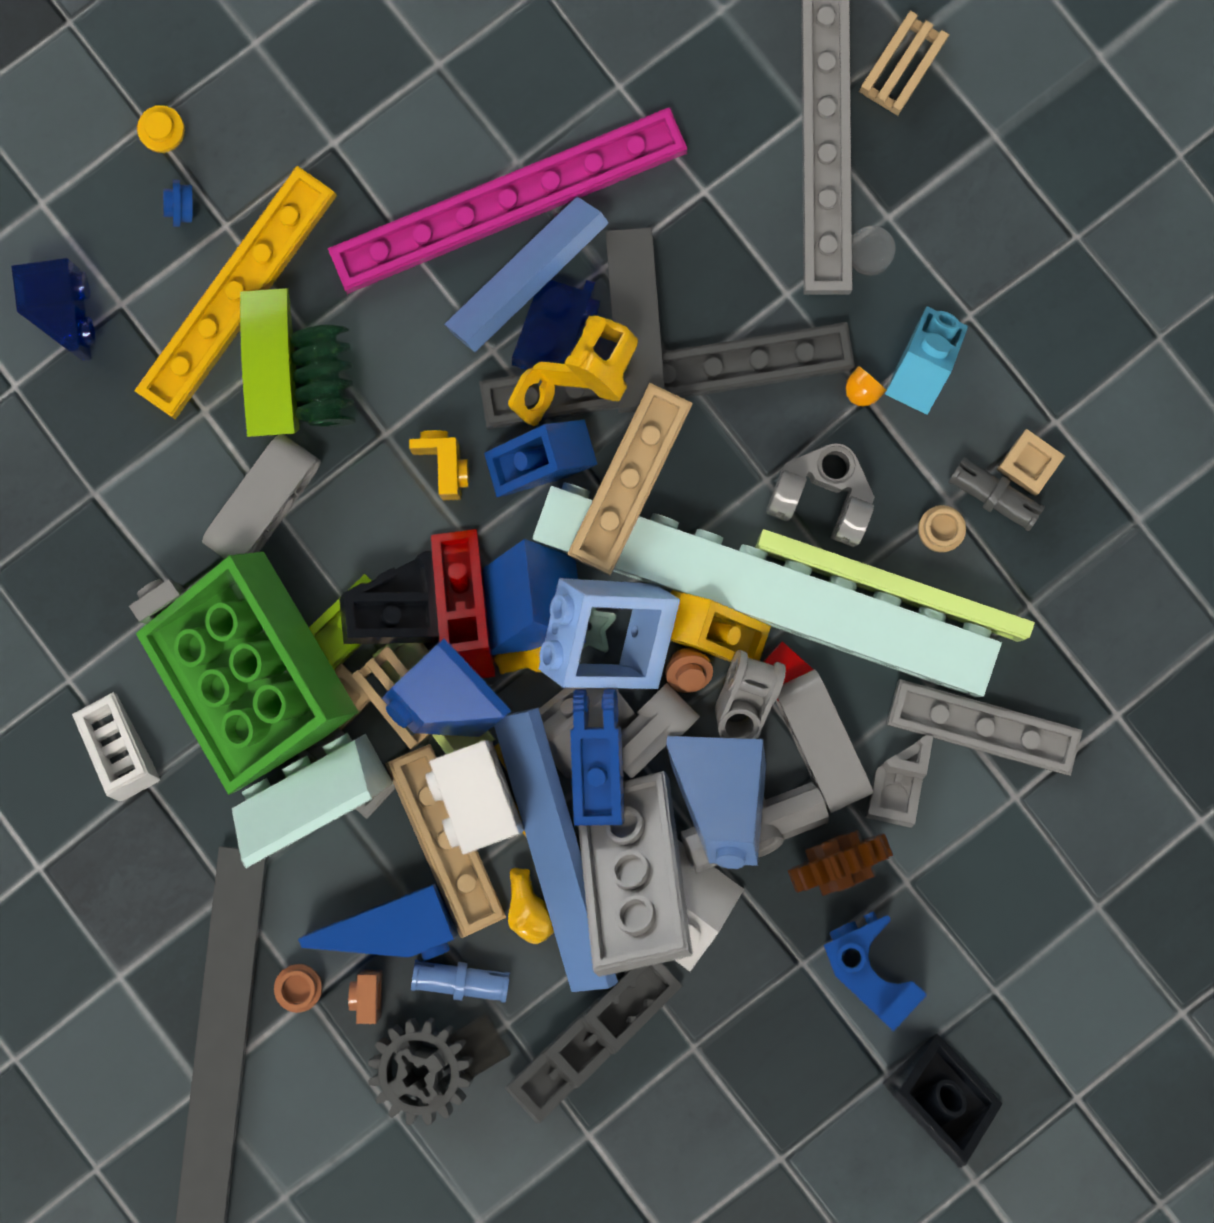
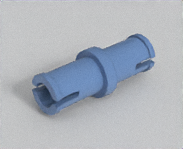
M415 959L411 990L452 994L453 1000L460 1001L463 1000V996L506 1003L510 972L505 971L504 973L467 968L468 963L458 962V966L422 962Z

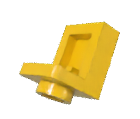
M428 430L420 432V439H409V449L413 455L437 454L438 491L441 499L461 500V488L469 487L468 459H460V444L457 438H448V431Z

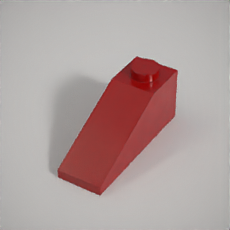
M477 529L431 535L439 642L445 639L481 679L495 677L494 658L490 649L483 570Z

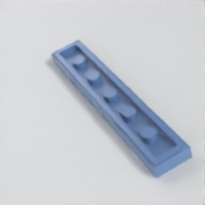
M539 708L507 714L494 727L571 992L609 989L618 983L616 974L599 977L593 972L581 853Z

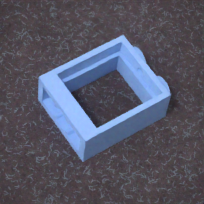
M559 578L556 595L550 605L551 616L545 642L540 649L539 670L561 687L658 689L680 599L654 583ZM592 607L632 609L619 664H579Z

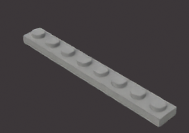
M801 0L804 295H850L852 292L849 0Z

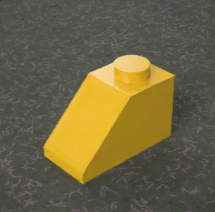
M674 590L671 591L672 595L680 599L671 641L729 662L732 661L738 650L746 651L749 658L760 661L771 629L770 625L713 600Z

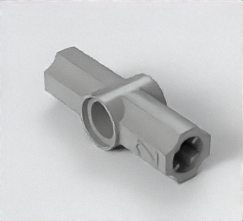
M813 782L766 800L763 798L758 858L778 849L785 839L828 823L829 815L825 801L819 788ZM695 827L681 832L685 853L696 873L718 865L708 862Z

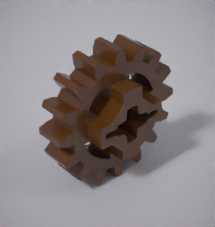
M859 830L806 849L805 853L808 861L794 866L787 871L797 893L819 886L821 894L824 896L836 891H842L875 877L876 873L873 865L889 859V857L893 856V852L885 834L882 833L862 840Z

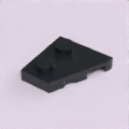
M424 551L407 564L397 569L393 567L379 574L375 580L369 583H361L343 592L339 599L344 644L437 643L439 640L432 551Z

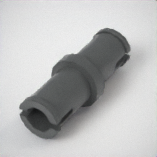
M965 456L948 481V483L954 484L983 502L982 508L988 512H991L992 509L996 510L1025 528L1024 530L1027 532L1030 531L1039 518L1038 515L1045 508L1044 505L1035 502L1009 486L1010 480L1002 476L1001 479H998L969 461Z

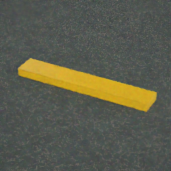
M296 166L134 391L176 420L240 331V292L268 290L272 287L337 197L335 191L299 166Z

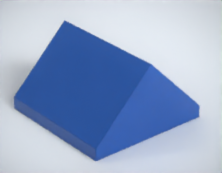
M523 539L482 569L492 655L528 651L541 647L545 642L551 616L550 605L556 595L559 578L578 579L575 559L567 556L566 553Z

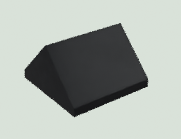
M935 1034L883 1082L894 1098L959 1168L967 1164L1002 1106L997 1097L938 1034Z

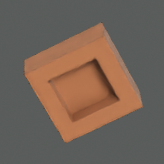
M363 969L357 975V982H350L348 1005L349 1011H356V1024H376L381 1018L382 970Z

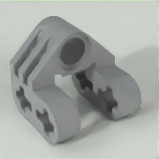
M835 443L785 463L765 513L788 522L796 509L807 476L812 484L835 493L848 492L834 526L831 539L851 547L859 545L869 524L874 509V504L872 503L875 497L854 452L843 444ZM827 455H838L846 464L844 477L832 479L826 476L822 469L824 457Z

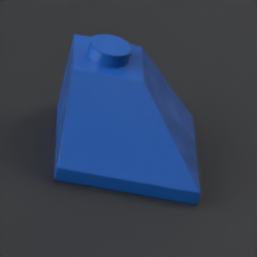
M445 639L439 642L382 697L383 701L387 704L386 711L392 720L403 728L408 726L413 733L480 737L511 712L505 703Z

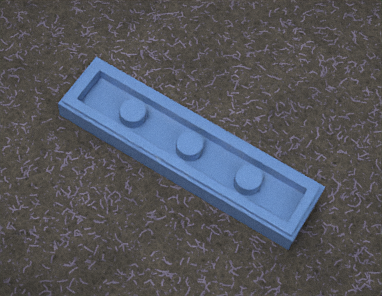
M577 196L445 323V326L455 337L473 352H476L607 226L608 221L599 210Z

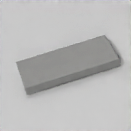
M664 771L623 781L625 816L623 825L578 826L593 972L599 977L693 956L670 780Z

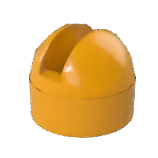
M860 366L847 379L846 395L851 403L857 406L874 404L886 392V389Z

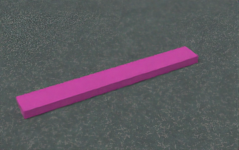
M668 107L328 248V251L346 293L349 294L567 204L577 196L579 198L683 156L687 154L688 149L672 111Z

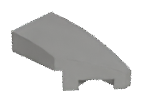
M925 735L904 751L886 760L882 766L875 770L871 786L873 794L869 796L865 818L910 828L915 825L922 782L928 771L933 736Z

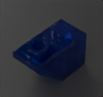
M68 258L11 266L17 312L82 361L91 360L90 345H95L96 334L91 317H86L84 300L90 298V287L86 273L80 271Z

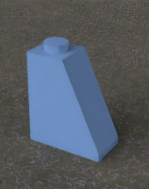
M667 736L666 745L671 767L708 862L728 869H738L744 865L758 866L766 775V756L763 739Z

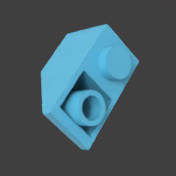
M926 306L893 373L885 395L928 415L952 372L968 326L959 322L954 315L948 312L936 311Z

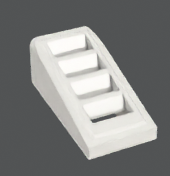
M112 692L72 714L106 796L117 801H123L160 781L155 766L116 693ZM112 714L114 721L94 731L92 724ZM120 732V738L104 747L102 746L101 741ZM125 750L128 751V756L113 764L109 760ZM135 768V770H133V771L127 773L126 775H124V776H122V777H120V778L118 777L119 775H121V774H123V773H125V772H127V771H129V770Z

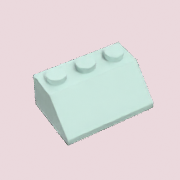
M346 733L323 746L327 754L325 757L311 763L308 756H305L282 769L286 778L271 786L266 778L242 791L246 800L233 807L232 813L241 860L246 868L373 799L393 784L366 734L352 741L349 734Z

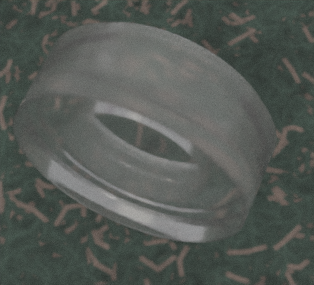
M867 226L861 228L853 235L852 267L857 272L864 275H877L889 267L896 250L895 242L889 232L881 227Z

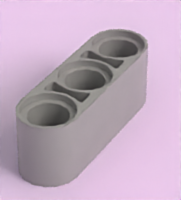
M277 435L266 447L212 521L203 536L202 543L224 559L229 555L260 552L315 476L321 460L286 435Z
M814 669L783 684L777 698L779 702L776 700L777 706L814 785L819 788L829 814L873 794L869 779L818 672Z

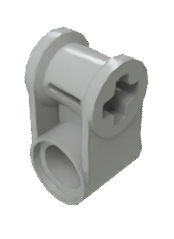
M738 650L735 653L727 672L726 681L715 705L717 725L721 738L758 739L772 704L777 700L784 683L786 666L783 663L776 662L774 665H770L749 658L746 651ZM735 714H745L748 716L741 722H731L728 720Z

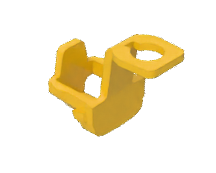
M595 315L594 317L589 316L585 322L586 326L583 329V334L571 355L567 357L564 362L565 364L539 362L521 375L508 400L510 409L527 424L537 426L552 403L555 385L589 388L600 398L620 401L627 388L623 375L637 348L638 338L628 327ZM599 337L617 343L608 360H603L594 352V346ZM541 380L538 403L532 409H528L525 405V394L531 385L539 383Z

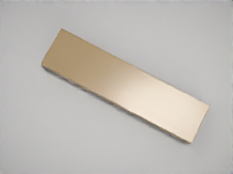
M649 383L567 556L611 576L693 405L692 402Z
M428 744L385 763L459 936L464 938L505 919L506 915L478 851L474 850L463 855L460 845L452 848L448 841L442 820L449 818L443 800H434L425 774L432 772L429 761L437 758L431 744Z

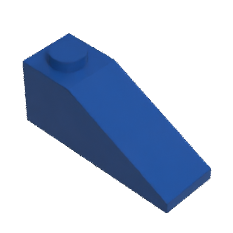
M434 883L307 933L298 938L301 948L408 958L421 953L425 961L450 950L448 942L454 940L458 934L437 883Z

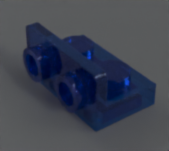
M550 280L534 295L512 356V366L528 370L539 362L565 364L564 362L571 355L581 337L587 318L589 316H597L601 301L593 299L595 282L586 280L584 288L581 290Z

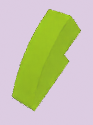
M289 289L241 291V360L247 437L294 434L300 428L295 383L298 380Z

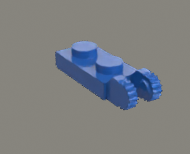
M575 689L574 727L570 730L574 826L623 825L625 822L621 726L618 727L619 711L616 689H604L601 701L604 727H588L590 701L587 690Z

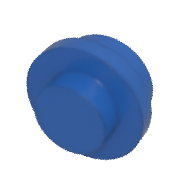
M173 179L172 189L163 188V217H173V227H180V222L192 223V185L180 184V180Z

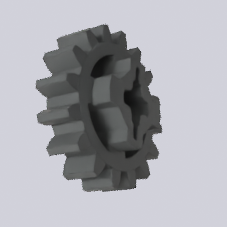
M416 1017L406 1022L405 1031L396 1024L388 1030L391 1040L382 1037L375 1044V1047L382 1055H374L369 1059L368 1065L378 1069V1073L372 1076L368 1083L371 1086H381L382 1092L375 1099L377 1104L387 1100L393 1104L389 1111L390 1117L393 1118L400 1111L406 1112V1124L412 1125L417 1117L422 1115L427 1126L436 1120V1111L446 1119L454 1111L451 1102L461 1105L466 1099V1094L460 1088L469 1087L474 1077L463 1073V1070L468 1068L474 1061L473 1057H461L459 1051L467 1042L465 1039H460L453 1043L449 1038L453 1030L451 1025H448L439 1032L436 1030L435 1018H430L425 1022L423 1028H420ZM420 1041L429 1042L437 1046L438 1048L434 1049L422 1046ZM393 1057L398 1063L397 1075L394 1079L392 1076ZM447 1064L450 1065L451 1070L448 1089L445 1088L447 1083L443 1078L444 1069ZM425 1065L429 1073L417 1077L413 1069ZM404 1094L420 1097L422 1101L413 1100Z

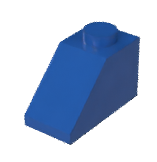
M585 419L544 424L484 453L496 497L510 495L562 480L597 465Z

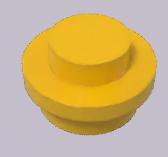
M158 105L147 109L140 116L137 124V133L141 142L149 150L165 153L172 151L181 143L185 127L182 118L174 109Z

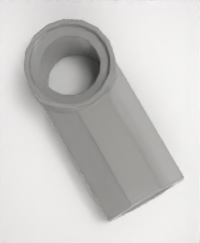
M668 683L637 712L639 716L621 731L623 770L631 778L666 746L667 736H682L700 717Z

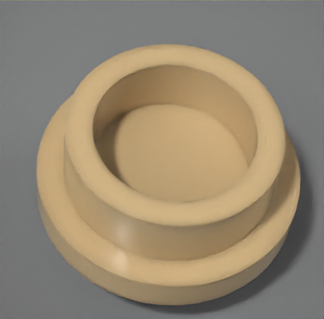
M939 505L930 508L923 514L919 521L918 534L922 543L928 549L940 553L949 552L958 547L963 541L966 534V524L964 518L956 509L946 505Z

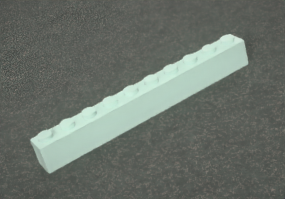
M565 482L562 489L551 486L532 538L533 542L567 554L593 501L588 499L590 491ZM654 513L650 520L639 516L613 572L645 583H654L670 592L674 590L713 600L779 630L975 698L984 697L1002 644L1000 641L991 639L992 631L985 627L964 622L963 628L945 623L947 615L926 607H919L918 613L900 607L902 600L893 595L880 591H875L873 597L856 592L857 584L847 579L832 575L828 582L811 576L813 569L804 564L791 560H786L784 566L766 560L768 553L744 544L741 545L739 551L721 545L724 538L717 534L697 529L695 535L678 530L679 522Z

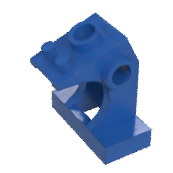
M875 911L864 915L867 925L858 928L856 922L852 921L829 932L833 941L825 944L824 948L835 976L894 1031L927 994L913 981L900 984L886 982L878 977L871 968L869 961L870 946L880 932L891 922V918L888 915L878 919ZM851 950L858 951L861 954V962L854 968H849L844 964V956Z

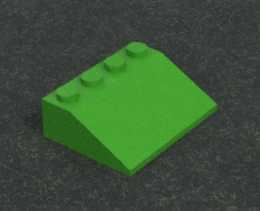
M264 552L229 555L136 633L228 795L237 792L322 740L359 712Z

